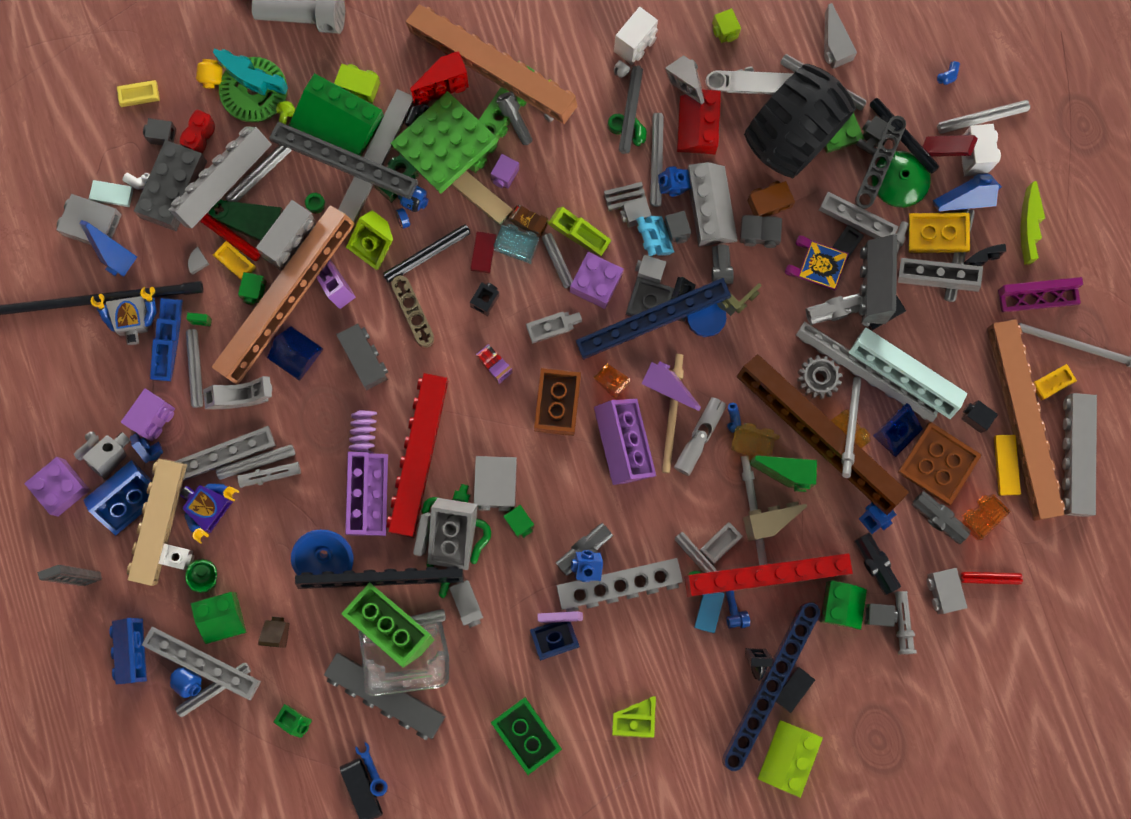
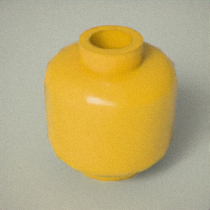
M202 59V62L197 64L196 80L203 84V88L214 89L215 85H219L222 82L223 68L216 60Z

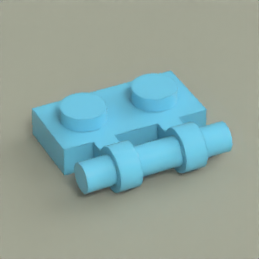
M649 216L646 219L639 217L636 219L638 232L642 234L643 246L649 256L655 254L670 255L674 253L662 216Z

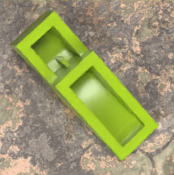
M564 207L557 208L548 222V225L598 256L603 255L611 242V239L583 218L576 217Z

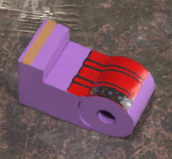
M489 344L476 354L498 384L513 373L512 368Z

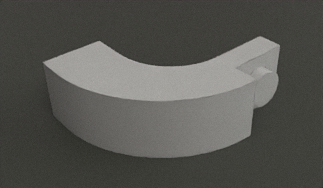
M262 376L244 384L209 386L203 389L205 409H232L268 402V398L272 397L270 377Z

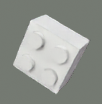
M639 7L616 34L614 52L631 65L636 60L639 61L643 57L646 47H651L657 38L655 35L658 31V20Z
M994 124L972 125L963 135H975L978 140L971 156H961L964 176H975L980 173L988 174L1001 159V152L997 148L998 133L994 129Z

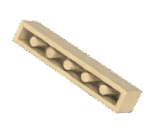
M158 459V462H155L153 465L152 474H154V478L147 488L149 497L142 508L144 517L137 528L139 537L132 548L133 561L129 563L127 568L129 581L150 586L157 585L162 567L158 563L164 544H168L187 464L167 459Z

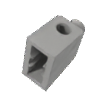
M123 432L114 440L107 435L82 458L93 471L105 480L127 456L123 448L130 442V439Z

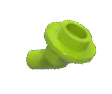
M283 101L277 104L276 111L280 114L279 122L286 125L287 117L293 116L295 107L291 102Z

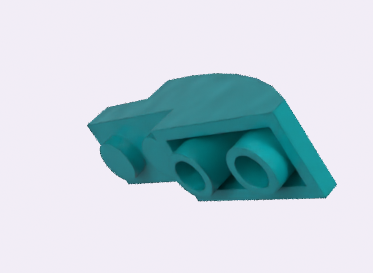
M225 49L221 51L213 50L216 59L223 69L246 88L264 96L267 89L286 95L288 86L281 76L276 74L271 76L261 69L254 68L251 60L246 56L240 55L238 57Z

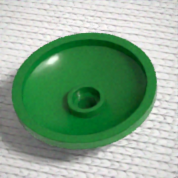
M895 151L877 195L888 205L899 208L911 207L919 203L926 196L931 183L930 173L911 152ZM881 158L877 162L876 166L878 168L885 167L886 162L883 158ZM902 172L907 173L908 177H904ZM872 176L873 187L878 184V180L874 176Z

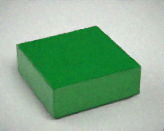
M187 312L186 319L192 325L211 326L212 319L208 314Z

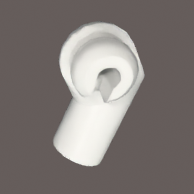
M126 173L122 180L139 190L144 188L150 174L144 173L141 177L136 178Z

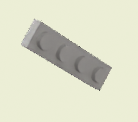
M827 192L819 208V211L875 239L895 235L899 227L830 192Z

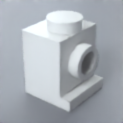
M164 544L158 564L186 570L188 565L194 561L193 551ZM178 553L179 560L174 561L175 554Z

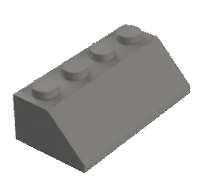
M709 162L689 165L687 169L689 170L691 184L689 192L698 247L737 242L725 166Z

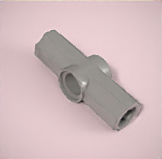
M859 293L844 298L838 296L827 300L825 303L805 309L807 320L810 325L828 320H840L849 314L857 313L862 303V297Z

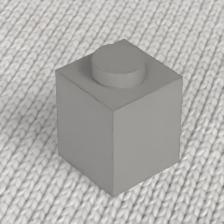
M646 197L623 204L620 216L622 222H626L628 228L638 225L637 218L644 217L646 219L652 216Z
M644 255L642 261L638 260L635 271L638 272L637 277L660 284L666 261Z

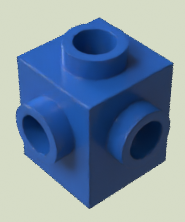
M671 166L658 175L661 194H669V196L674 197L691 189L689 170L677 169V167Z
M872 502L865 508L867 511L859 520L873 534L880 528L884 531L893 524L891 520L897 514L892 510L886 515Z
M589 550L576 552L575 559L571 561V572L575 573L576 580L582 582L601 581L603 569L601 553H594Z

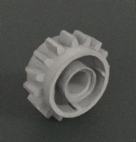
M817 355L815 360L810 357L807 360L808 364L804 362L801 365L804 369L798 371L801 375L797 379L802 384L800 389L804 388L806 391L805 395L811 394L812 399L819 396L820 400H822L825 394L828 398L831 397L832 392L838 391L836 386L842 383L838 380L842 376L841 373H838L840 367L834 365L835 360H827V356L820 359V356ZM816 373H820L823 375V382H820L816 379Z

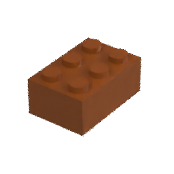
M541 368L534 432L574 436L581 372Z

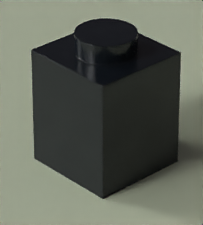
M978 400L974 403H969L963 410L965 415L962 417V420L978 432L983 433L988 430L998 414Z

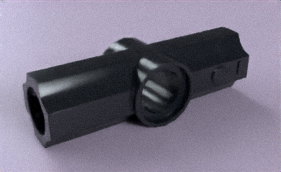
M867 533L856 539L854 543L864 559V565L869 574L876 579L884 595L900 588L901 585L890 568L891 563L883 551H880L872 535Z

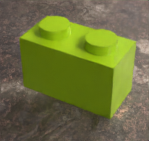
M341 64L334 84L373 104L380 86L379 76L371 70L363 71L352 64Z

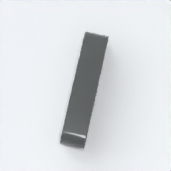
M893 116L887 123L859 188L855 203L862 209H867L874 203L904 133L906 121L901 116ZM891 122H900L901 129L898 131L893 130ZM891 140L894 145L893 148H884L883 141ZM883 158L886 162L885 167L878 168L875 165V160ZM870 176H874L878 180V184L874 187L867 183V179ZM861 195L869 196L870 203L868 205L860 203L859 198Z

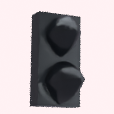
M745 648V657L750 664L752 674L756 680L760 681L767 667H772V657L767 649Z

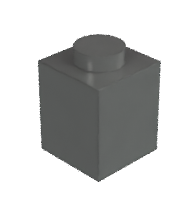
M148 118L147 125L145 124L143 128V135L150 144L163 146L165 140L174 143L176 127L171 121Z
M685 210L665 216L664 223L671 243L681 244L686 242L690 238L691 230Z
M866 604L865 625L893 627L894 623L897 622L898 612L895 610V605Z

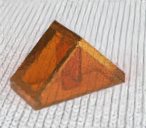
M606 364L594 376V379L614 399L631 382L629 377L609 364Z

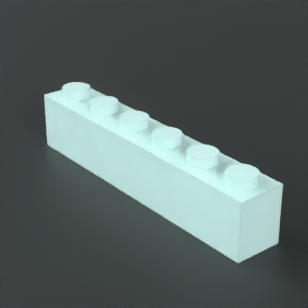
M866 327L849 351V354L949 419L958 412L968 394Z

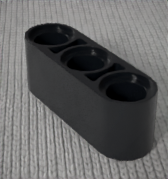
M357 758L340 766L341 775L359 819H376L382 816L383 812L377 796L373 795L370 791L371 782L362 760Z

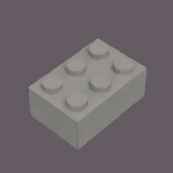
M291 200L256 247L263 259L282 271L317 224L312 213Z

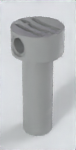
M252 0V15L255 20L316 24L319 32L340 34L345 22L344 0Z

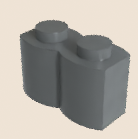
M754 215L742 216L740 242L749 247L763 244L766 248H775L781 242L782 218Z

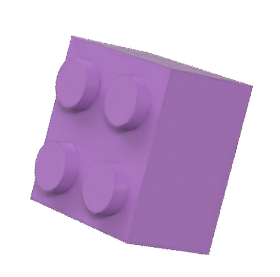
M587 252L570 286V293L606 309L624 269Z
M145 388L121 423L140 436L153 441L162 433L161 428L164 424L173 418V411L176 408Z
M60 457L54 458L24 483L47 512L57 517L90 491L68 462Z

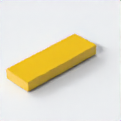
M995 435L994 447L999 496L1021 495L1016 435Z

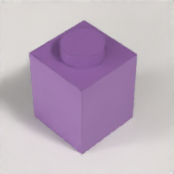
M501 154L491 172L493 184L500 188L504 186L509 189L519 171V162Z

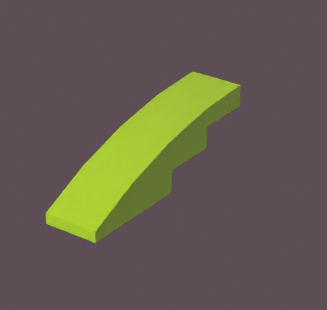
M1037 181L1032 182L1026 188L1022 205L1020 227L1024 265L1032 264L1039 258L1036 243L1042 239L1039 223L1045 219Z

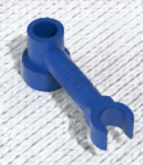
M734 591L726 592L731 615L726 617L728 628L750 627L748 612H738Z
M365 742L367 749L364 753H361L358 747L355 750L358 755H361L371 777V793L375 796H383L388 790V785L386 781L380 779L369 753L370 746ZM378 784L383 785L381 792H378L376 789Z

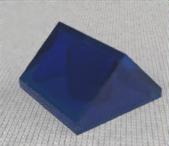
M290 326L275 337L267 359L300 381L323 351V348Z
M906 403L873 436L896 457L923 428L910 404Z

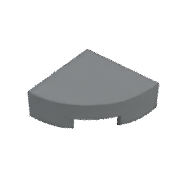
M198 247L191 252L188 259V268L192 275L210 265Z

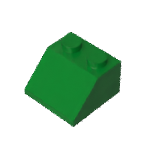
M827 581L820 622L861 630L867 589L852 584Z
M228 592L191 603L195 624L205 644L247 633L236 592Z

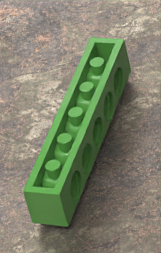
M502 87L479 119L487 129L493 132L498 140L506 135L508 131L507 126L510 123L508 116L502 115L496 103L500 95L509 92ZM515 95L520 107H524L527 102ZM498 115L504 117L500 121L494 119ZM498 143L490 148L469 169L477 173L479 168L483 169L487 162V156L496 150Z

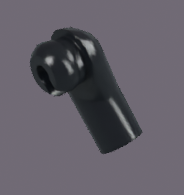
M421 104L412 107L404 124L409 127L429 106Z

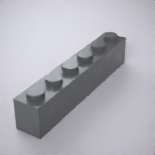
M336 653L324 673V676L328 677V683L335 687H338V685L346 688L344 692L354 698L356 695L364 699L362 702L371 708L374 706L380 708V713L389 719L392 716L400 720L399 725L408 730L412 727L418 731L416 735L424 740L434 738L446 717L444 714L341 653Z

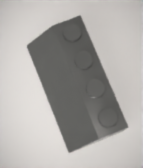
M894 234L868 240L865 246L861 248L860 259H863V266L860 268V278H863V285L861 284L859 295L862 297L859 315H862L863 323L886 324L896 312L897 235Z

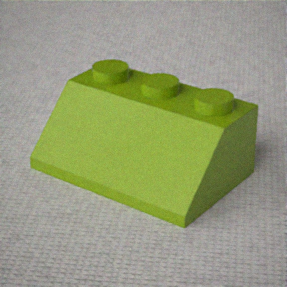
M779 720L757 779L801 798L823 737Z

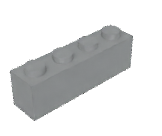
M901 258L898 283L979 292L983 266Z

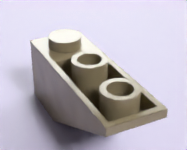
M797 501L786 504L787 508L780 509V505L769 507L768 512L761 513V509L749 511V516L743 517L748 541L776 535L803 511L807 505H799Z

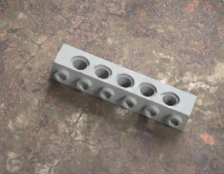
M674 558L604 574L601 577V581L582 582L577 580L556 585L561 609H566V612L579 611L578 606L586 605L588 609L599 606L598 602L606 600L607 604L618 602V597L622 596L632 599L639 597L638 593L644 591L649 595L658 593V588L666 587L667 590L679 588L678 584L682 583L683 580L678 559ZM656 572L664 573L665 580L663 583H658L655 580L654 575ZM636 576H642L645 579L643 587L635 585L634 579ZM620 580L625 583V590L623 592L615 590L614 583ZM602 585L606 590L605 595L601 597L595 595V586ZM580 589L585 592L586 597L583 601H577L574 598L576 590Z

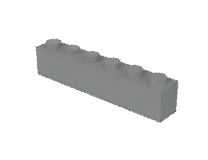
M244 127L239 132L240 136L235 141L233 140L226 145V150L222 155H217L212 160L213 164L200 172L197 181L190 183L185 188L186 192L181 197L179 196L172 201L169 211L184 227L192 229L272 145L257 127Z
M1072 393L1066 396L1063 401V409L1065 410V418L1063 420L1065 438L1062 443L1063 450H1065V458L1062 461V468L1065 470L1062 480V489L1064 490V498L1062 500L1065 505L1064 515L1090 517L1096 515L1097 395Z

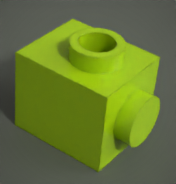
M731 8L714 15L712 24L715 37H719L721 43L736 40L739 37L741 27L733 9Z

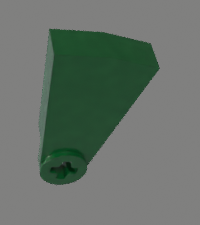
M221 199L209 210V214L213 219L258 242L263 239L283 212L281 207L224 201ZM221 206L224 211L217 214L214 209Z

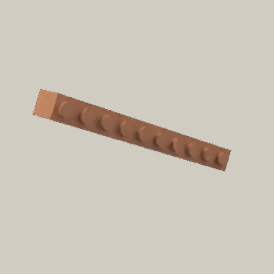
M419 4L405 21L409 31L446 54L459 51L464 65L507 91H512L517 97L562 124L566 123L578 107L576 96L571 91H565L556 82L546 80L539 72L529 70L524 63L514 61L509 54L497 51L492 44L482 42L477 35L467 33L462 26L452 24L445 16L440 17L430 7L425 8Z
M332 206L328 207L212 366L214 370L236 385L241 382L355 226V223L345 213Z
M1017 319L993 323L987 328L1012 433L1016 435L1017 454L1033 520L1038 521L1063 516L1065 505L1063 500L1060 499V484L1055 478V464L1049 454L1050 444L1046 440L1044 433L1046 430L1045 424L1041 421L1040 417L1041 407L1039 402L1036 401V386L1031 380V366L1026 360L1027 350L1025 344L1022 343L1021 326L1017 323Z

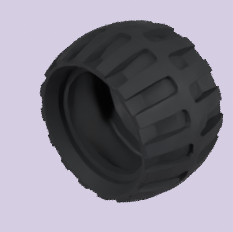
M804 64L784 82L761 108L745 130L744 136L754 154L766 166L779 174L794 178L842 128L856 110V105L847 89L833 75L814 65Z

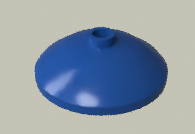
M314 530L302 535L294 544L291 552V564L296 575H301L304 572L320 575L325 571L343 574V571L352 570L354 555L350 544L341 535L329 530ZM324 550L327 554H322L321 551Z

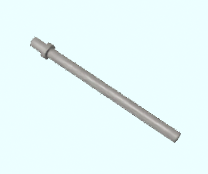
M1019 323L1024 333L1127 364L1126 366L1131 368V355L1128 357Z

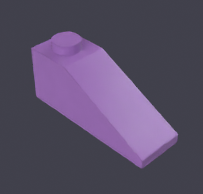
M330 259L317 276V280L327 297L341 309L356 297Z
M660 361L658 365L651 362L642 384L700 411L701 406L675 372L669 370L670 366Z

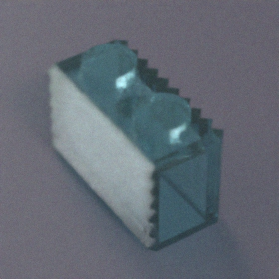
M512 224L502 225L494 243V251L531 264L539 245V238L534 232L526 231L524 233Z

